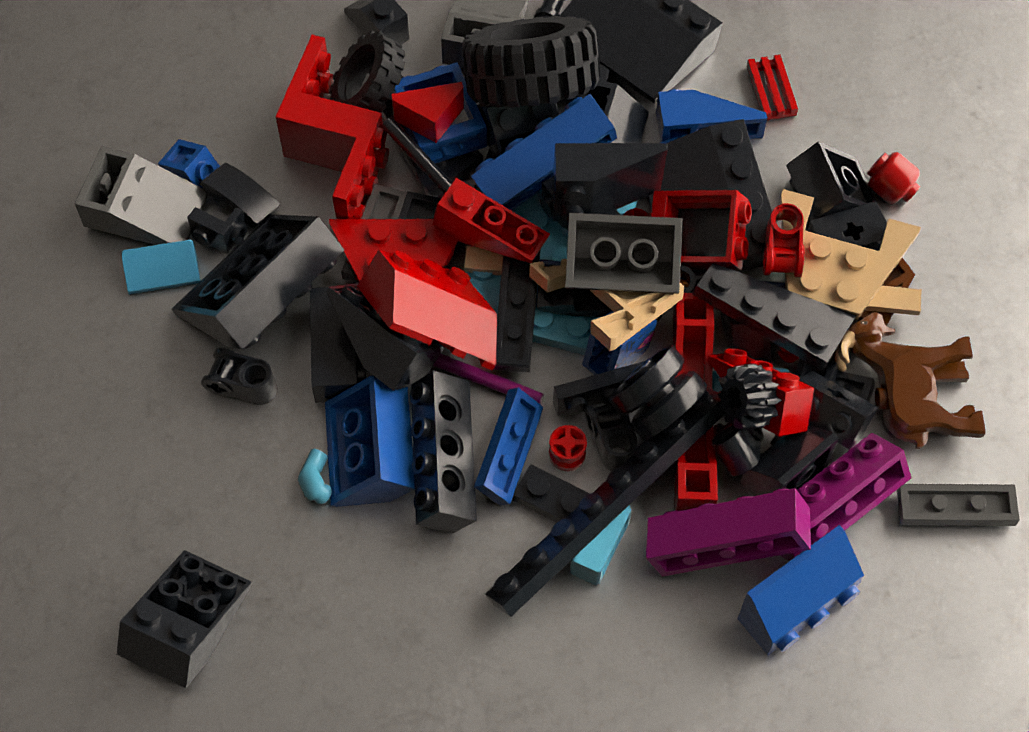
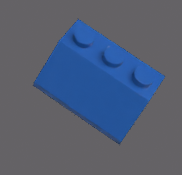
M371 375L325 402L329 485L332 489L330 496L331 506L342 507L392 502L415 490L414 472L412 469L414 458L408 387L393 391L375 376Z
M838 525L812 544L811 550L801 552L746 593L737 619L767 656L777 648L781 652L786 651L799 640L800 636L797 633L808 625L811 629H815L830 616L829 609L837 603L844 607L859 595L860 590L858 586L864 577V573L845 530Z

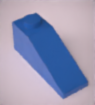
M671 89L665 92H658L656 117L660 142L671 138H680L683 135H688L711 125L744 119L750 139L763 138L767 122L766 112L693 89Z

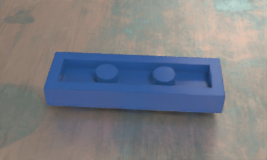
M519 387L510 389L507 392L474 488L499 506L511 504L544 408Z

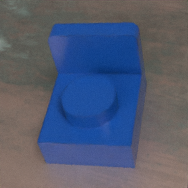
M178 139L158 162L160 167L181 178L187 179L201 187V181L220 167L206 146Z

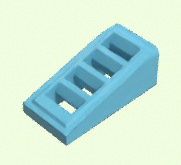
M630 505L571 560L570 573L596 586L600 584L630 523Z

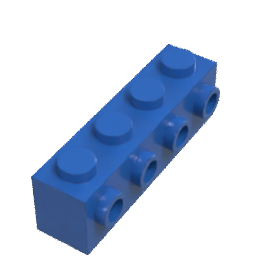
M591 94L585 98H575L566 105L563 113L554 119L550 117L540 122L536 126L534 133L525 139L518 138L512 141L506 147L505 153L496 159L489 158L478 165L476 172L471 177L481 193L512 211L542 190V182L553 176L555 143H611L617 139L615 127Z

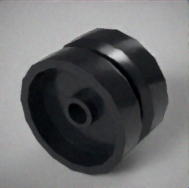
M668 345L640 364L608 398V401L620 415L629 414L639 409L633 416L631 427L642 440H648L666 429L684 414L707 389V384L696 371L684 372L677 376L683 367L685 359L673 345Z

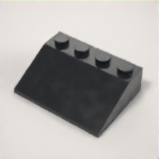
M572 0L560 15V17L569 16L590 21L596 29L599 62L610 69V74L654 104L657 102L658 92L671 90L715 51L723 22L690 0Z
M744 119L711 125L668 142L660 191L738 190L750 202L752 215L750 223L746 224L745 231L749 247L748 256L743 260L742 270L734 271L741 272L763 267L766 227L772 209ZM653 194L647 196L651 212L653 204ZM730 208L679 209L678 218H683L681 256H726ZM692 270L694 273L700 271L701 273L707 272V270Z
M271 214L171 310L180 318L227 347L241 350L249 348L261 338V331L270 323L278 321L286 314V307L295 298L304 296L312 288L311 282L320 274L328 272L336 265V258L344 251V248L319 216Z

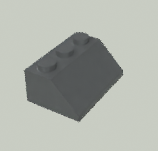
M569 213L565 288L679 294L683 218Z

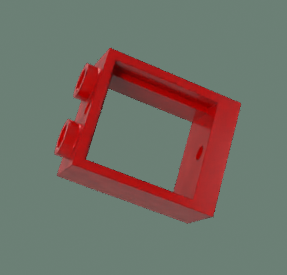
M738 190L654 191L651 217L678 218L679 209L730 208L726 256H681V265L687 266L691 270H708L712 263L732 270H742L743 260L747 258L749 249L748 240L745 237L746 224L750 223L752 215L751 204Z

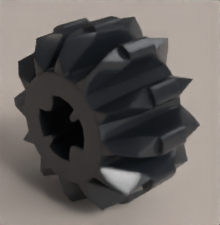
M754 363L738 365L727 369L726 376L719 378L722 390L716 393L721 398V404L718 409L725 411V422L732 423L735 429L741 430L758 429L770 425V419L778 416L775 404L782 401L776 396V390L780 384L772 382V371H767L763 369L762 365Z

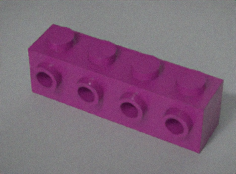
M871 433L797 490L810 507L811 545L838 525L847 530L912 478L903 449ZM801 552L784 554L780 556L786 559L787 561H790L797 555H799Z
M796 488L777 489L768 494L753 497L742 496L733 501L718 504L708 503L698 508L683 511H667L663 515L648 517L646 559L662 577L811 550L810 507Z

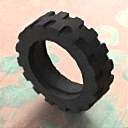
M372 30L367 32L366 36H360L357 39V43L349 47L346 57L343 56L339 63L341 65L339 70L334 73V83L330 86L329 94H331L329 100L381 113L385 109V103L388 99H392L391 94L395 93V86L399 85L402 78L400 73L405 67V62L403 61L405 51L402 49L403 46L379 31L374 32ZM371 68H372V71H371V73H370V75H369L367 81H366L365 84L362 86V83H363V81H364L366 75L368 74V72H369V71L371 70Z

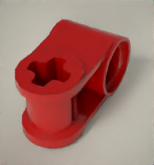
M780 204L771 213L766 227L763 275L769 276L771 272L792 273L796 278L802 277L805 256L803 245L804 217L800 208L794 204ZM779 220L788 221L793 226V229L783 230L778 227L776 222Z

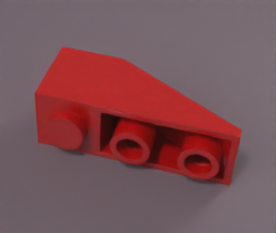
M458 178L454 180L437 204L432 223L435 227L464 244L528 263H532L550 236V233Z
M728 348L725 349V353L708 356L709 363L720 378L726 376L727 369L744 364L754 363L762 365L763 369L767 371H772V382L780 384L776 390V396L782 401L775 404L778 416L770 419V425H766L763 428L777 436L807 431L814 387L799 381V376L773 369V364L767 361L754 360L748 357L747 352L741 349Z

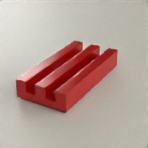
M781 54L774 55L772 60H769L768 56L761 57L759 62H755L754 58L748 59L746 67L760 111L766 112L767 120L797 116L798 106ZM772 69L775 70L787 109H784ZM759 71L764 72L775 111L770 109Z

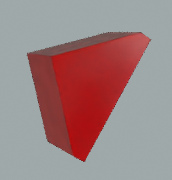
M462 82L391 94L394 120L435 143L439 141L464 109Z

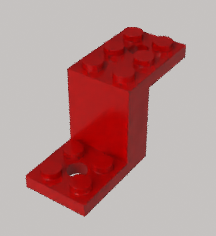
M312 34L275 116L283 156L342 172L332 195L336 219H362L368 196L370 197L374 185L378 184L377 174L379 169L386 167L389 158V148H385L387 132L381 127L383 124L382 113L324 98L325 93L329 94L330 86L334 83V74L330 73L329 67L331 54L327 52L325 37Z

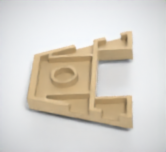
M782 189L780 204H794L800 208L804 217L803 245L805 256L803 274L801 278H796L792 273H785L786 290L856 315L855 319H859L884 284V281L898 265L910 245L916 240L921 227L889 218L885 226L879 251L806 231L805 227L814 197ZM782 220L781 229H793L791 223Z
M561 259V265L544 267L543 261L531 263L529 276L547 293L565 287L567 259ZM680 283L679 294L590 290L614 312L592 320L591 334L609 351L615 350L682 300L684 285Z

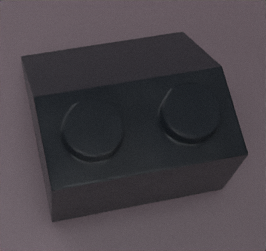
M818 141L786 164L791 176L789 182L796 193L814 197L808 217L809 222L876 201L857 158Z
M808 425L806 432L783 436L775 435L770 442L771 447L763 453L760 452L759 462L751 470L743 474L741 484L753 496L772 493L777 489L796 488L798 490L828 466L839 437L833 432Z

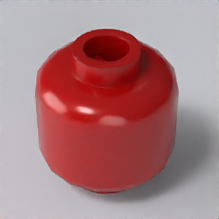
M884 152L867 171V174L870 176L868 186L889 204H895L900 199L907 203L921 187L916 183L920 176V170L898 152H893L890 155Z

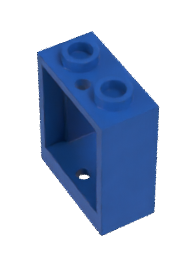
M458 62L447 66H438L431 71L418 75L403 77L399 85H396L394 89L395 93L462 82L464 110L469 120L451 125L437 143L404 126L406 133L434 163L487 147V126L476 102L467 93L466 81Z

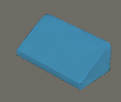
M192 240L128 249L121 252L129 295L200 282L197 252Z

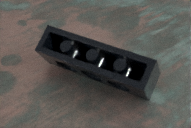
M433 370L411 384L410 391L416 525L455 533L477 521L470 383L467 380Z

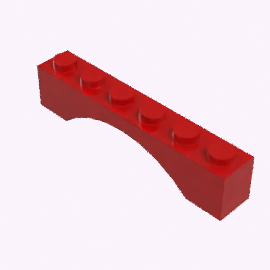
M684 293L683 299L676 303L673 309V346L685 359L683 367L677 376L684 372L696 371L707 384V388L712 390L713 367L708 361V356L713 355L714 307L694 296L693 293ZM713 426L674 462V511L698 508L708 503L717 504V461L715 450L710 443L714 433Z

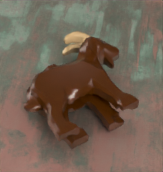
M877 312L871 313L858 321L845 333L834 351V362L837 363L838 369L841 372H845L846 364L850 363L848 352H852L878 374L880 388L875 389V406L878 407L877 410H883L885 426L895 437L905 442L913 443L915 449H920L926 445L929 433H938L946 437L950 435L972 438L984 437L986 429L982 410L975 412L974 405H966L958 412L950 413L937 403V382H967L969 379V372L966 370L965 362L961 361L962 359H972L973 357L969 336L959 338L951 345L940 347L909 346L883 342L882 337L895 334V329L887 327L882 315Z

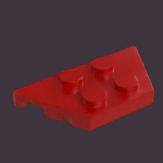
M329 219L330 231L344 248L342 254L346 262L351 266L358 283L378 249L390 253L401 251L412 259L422 262L424 259H429L444 267L451 261L455 254V247L459 242L432 225L434 219Z

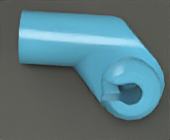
M311 449L299 473L298 482L304 496L309 501L315 500L318 504H324L332 494L331 487L324 484V480L320 475L328 456L320 450Z

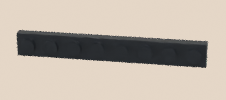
M707 388L702 396L684 414L656 436L639 445L634 454L622 466L610 472L605 482L593 493L585 496L572 513L565 519L557 522L552 527L551 532L539 544L527 550L523 558L508 573L501 575L495 581L494 586L485 593L491 603L512 617L725 415V411L718 409L721 404V398L716 394L717 392Z

